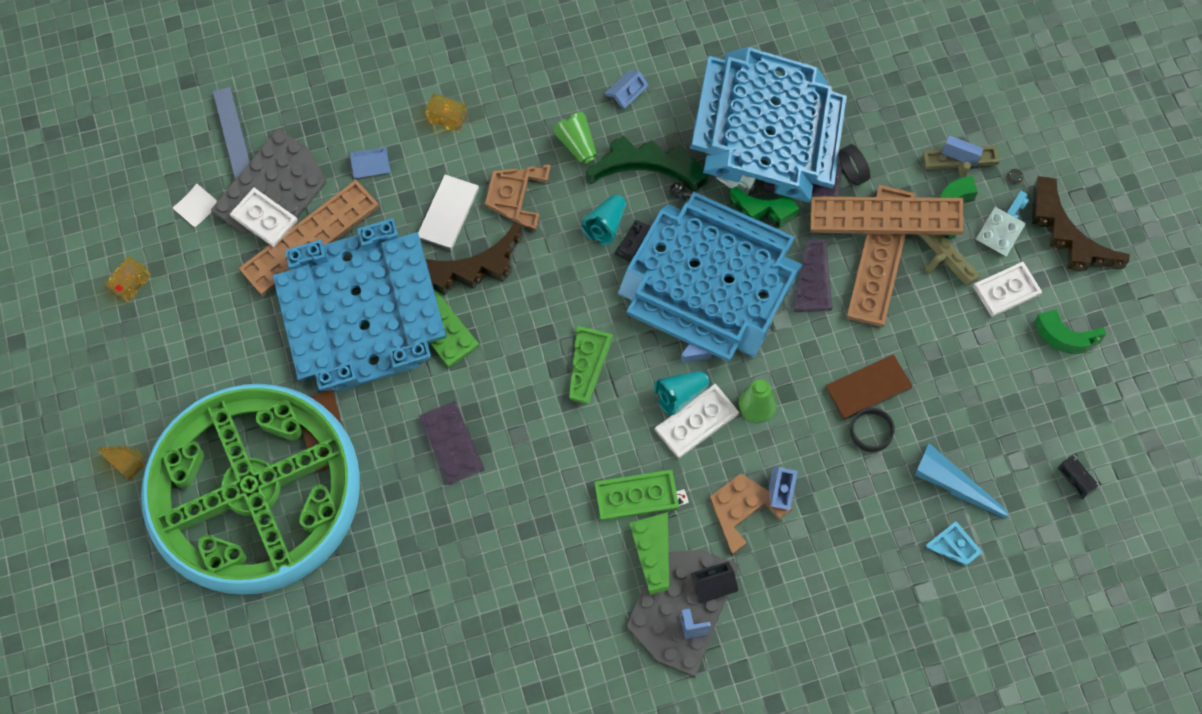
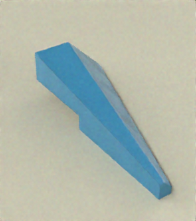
M928 443L915 476L951 491L950 494L1000 517L1007 518L1009 512Z

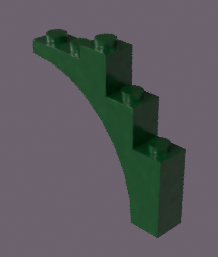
M624 135L611 142L610 154H605L598 163L590 165L586 171V180L590 184L611 174L628 170L658 172L677 181H683L688 189L695 192L708 183L709 174L703 173L704 169L681 145L671 148L665 154L651 140L648 143H643L637 150Z

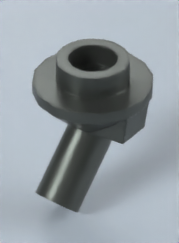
M676 181L670 187V196H674L677 199L679 197L690 198L695 191L684 190L685 185L683 181Z

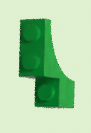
M737 186L730 189L729 201L731 205L737 207L740 213L756 220H760L769 214L772 223H776L780 228L798 216L799 208L790 197L760 200L743 193Z

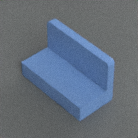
M627 71L605 94L608 97H614L619 106L625 109L649 85L640 71Z
M949 135L942 154L962 162H969L977 167L984 148Z
M387 147L352 152L350 155L354 178L390 173Z
M682 610L681 623L685 639L709 635L710 622L693 624L691 610Z

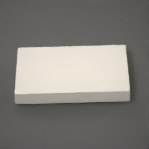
M253 188L230 213L233 219L272 247H275L298 221L294 215L256 188Z
M1024 262L973 285L991 317L997 316L1042 294L1040 287Z

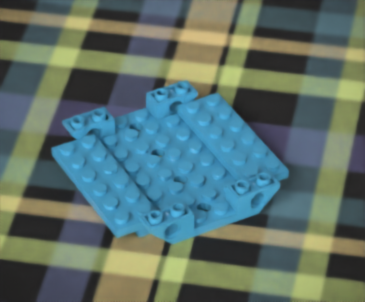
M750 47L725 53L724 60L708 56L690 148L711 154L706 156L703 173L738 183L743 175L776 184L774 193L810 203L813 189L811 183L831 189L834 186L847 96L832 92V87L828 86L827 80L817 67ZM775 71L781 72L783 76L777 75ZM771 100L776 101L778 105H773ZM766 130H771L774 135L767 134ZM760 160L767 161L769 165H763Z
M693 192L682 210L669 204L660 210L626 270L618 295L632 301L626 311V315L684 342L693 344L730 363L736 349L755 358L771 328L772 320L784 297L788 295L803 264L786 257L794 241V236ZM657 246H664L666 250L658 252L655 248ZM697 261L700 266L693 268L689 263ZM727 276L732 277L734 282L726 283L724 278ZM765 292L769 297L761 299L758 294Z
M394 218L358 228L359 235L324 245L322 240L285 250L288 266L292 270L275 274L273 278L299 381L316 377L320 391L349 389L416 369L431 358L428 347L429 343L447 338L419 234L416 232L397 238L399 235ZM345 254H352L350 261H343ZM354 288H361L359 295H352ZM363 322H370V327L367 330H361L360 327ZM372 357H379V362L376 365H370L369 361Z

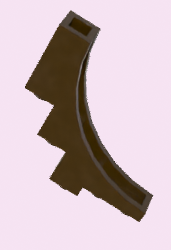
M1037 177L1033 193L1032 224L1041 227L1050 226L1049 246L1056 247L1057 249L1068 248L1067 269L1081 272L1086 271L1089 265L1094 267L1106 266L1117 270L1124 269L1129 262L1130 254L1111 250L1085 236L1068 218L1061 205L1057 190V178Z
M514 223L507 234L494 246L470 258L455 261L426 259L433 288L446 295L448 290H452L455 280L475 288L477 283H481L484 274L503 282L512 272L510 259L514 254V247L523 238L521 226Z

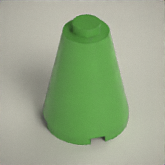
M578 112L570 115L571 119L567 121L563 119L553 127V132L581 164L589 165L595 161L597 153L586 115L583 112Z
M758 379L741 393L738 405L745 419L750 422L759 423L773 417L777 409V400L770 384L766 380Z

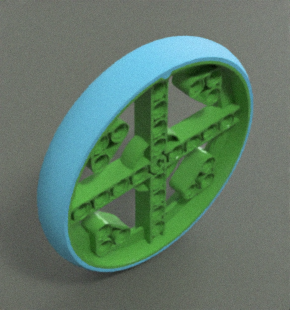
M244 384L225 388L199 399L183 410L170 422L155 443L148 458L142 481L141 501L145 524L151 540L165 561L190 581L211 590L228 594H258L277 590L299 581L316 570L334 553L351 526L358 505L360 491L358 460L352 442L343 426L333 414L311 397L286 387L269 384ZM289 410L286 415H280L282 411ZM258 412L256 414V421L263 431L293 441L299 439L302 435V428L300 426L302 425L313 434L320 444L270 465L261 459L249 458L232 416ZM227 417L225 422L219 423L221 418ZM265 418H271L268 423H262ZM215 425L231 463V467L223 477L221 488L172 509V482L180 489H187L191 486L204 459L203 450L198 443L193 441L207 428ZM296 426L294 431L288 432L290 427ZM229 434H234L231 439H226ZM197 450L195 455L189 456L191 451ZM241 450L238 456H233L235 451ZM322 452H329L326 457H320ZM174 458H179L175 464H171ZM311 460L308 465H302L303 461ZM329 465L331 473L330 493L323 485L313 487L299 518L303 529L307 533H311V535L289 552L271 510L278 500L280 488L315 472L319 468ZM248 467L245 473H240L242 468ZM292 468L290 473L284 474L285 469ZM181 475H186L182 481H178ZM274 476L272 481L265 482L267 477ZM237 492L234 498L229 499L231 493ZM325 493L323 499L317 500L319 494ZM218 500L216 506L210 507L213 501ZM263 501L260 507H254L256 502ZM199 509L198 514L191 515L193 510ZM230 509L244 516H253L271 561L243 565L246 562V554L240 546L209 535L203 536L199 540V550H197L188 542L181 531ZM333 511L330 517H324L325 512ZM176 517H181L178 523L173 524V520ZM265 518H270L266 525H261ZM315 519L312 525H305L307 520ZM271 536H277L274 542H268ZM208 544H214L212 549L205 550ZM236 552H239V553H240L239 556H238V558H236V559H234V560L231 559V556H232L234 553H236ZM279 553H284V557L281 560H276V556ZM221 561L217 568H212L214 562Z

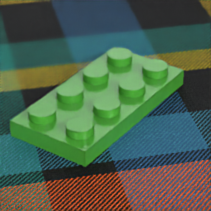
M434 289L447 338L429 344L447 367L451 368L479 348L480 345Z
M672 470L594 482L601 521L679 509Z

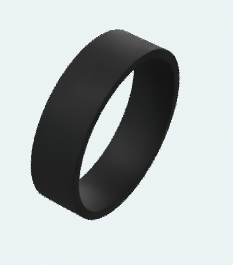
M853 144L839 150L840 165L847 178L856 186L870 179V169L861 151ZM850 157H851L852 160L854 161V163H855V165H856V167H857V169H858V172L855 170V168H854V166H853V164H852V162H851Z
M878 408L861 410L854 417L850 428L853 442L860 449L867 452H878L885 449L891 443L895 433V425L892 418L885 411ZM865 414L879 415L888 422L891 429V437L885 444L880 446L866 445L857 438L854 432L855 421Z

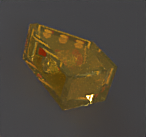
M129 446L101 447L97 450L129 481L146 465L142 460L144 455L136 448L132 450Z

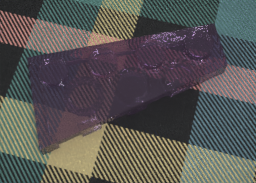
M826 239L807 240L794 312L832 311Z

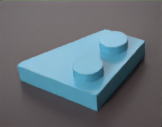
M1020 191L1007 213L1018 219L1017 213L1020 209H1024L1029 201L1027 199L1028 194Z
M956 521L926 545L928 549L966 566L983 553Z

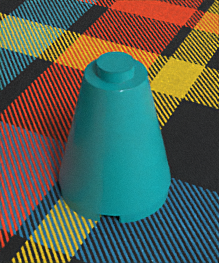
M612 195L582 219L583 224L581 227L584 234L592 241L595 239L601 241L599 243L601 245L611 244L615 239L627 206L625 199L620 195Z
M695 371L659 379L654 382L655 394L658 393L660 397L657 401L665 413L675 415L708 388L709 378L706 373Z

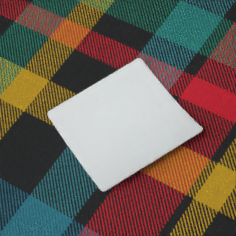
M196 184L173 209L193 227H196L211 213V208L216 204L217 200Z

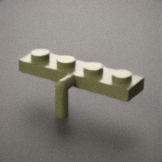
M981 146L984 150L977 167L998 165L997 146ZM943 149L923 151L925 170L959 168L960 176L963 178L967 176L970 167H976L969 162H962L942 154Z
M919 234L937 253L925 268L927 273L931 274L937 265L944 261L966 286L976 282L981 277L976 272V269L964 259L963 255L943 235Z

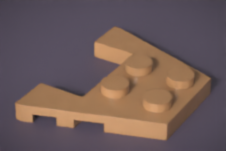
M543 165L544 167L539 168L532 166L522 170L507 169L493 171L485 206L532 231H536L539 213L522 211L521 209L528 180L548 183L551 166Z
M743 474L738 475L710 496L712 506L732 555L747 545V542L735 527L761 507L767 505L778 520L793 510L792 505L790 510L771 507L769 491Z

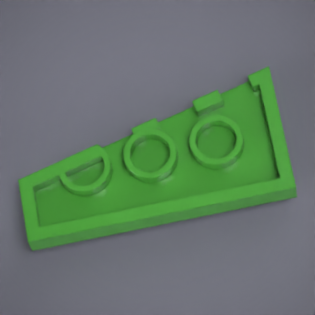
M577 326L569 398L571 401L589 405L611 346L613 335Z
M668 512L629 523L650 595L670 590Z

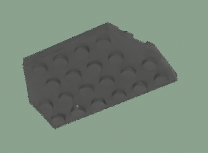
M278 128L211 208V212L240 232L248 233L251 231L233 219L230 213L253 188L259 190L298 219L327 182L308 147Z
M704 550L669 552L670 590L650 595L645 581L627 629L648 650L656 662L696 677L728 595L700 603L690 573L725 563L729 560ZM729 561L736 575L739 564ZM682 610H691L693 624L710 622L709 635L685 639L681 623Z

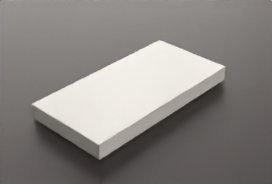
M444 175L418 232L420 240L452 251L478 193L479 186Z
M714 384L691 401L679 413L670 416L655 427L654 430L674 455L680 459L737 417L740 412L719 387Z

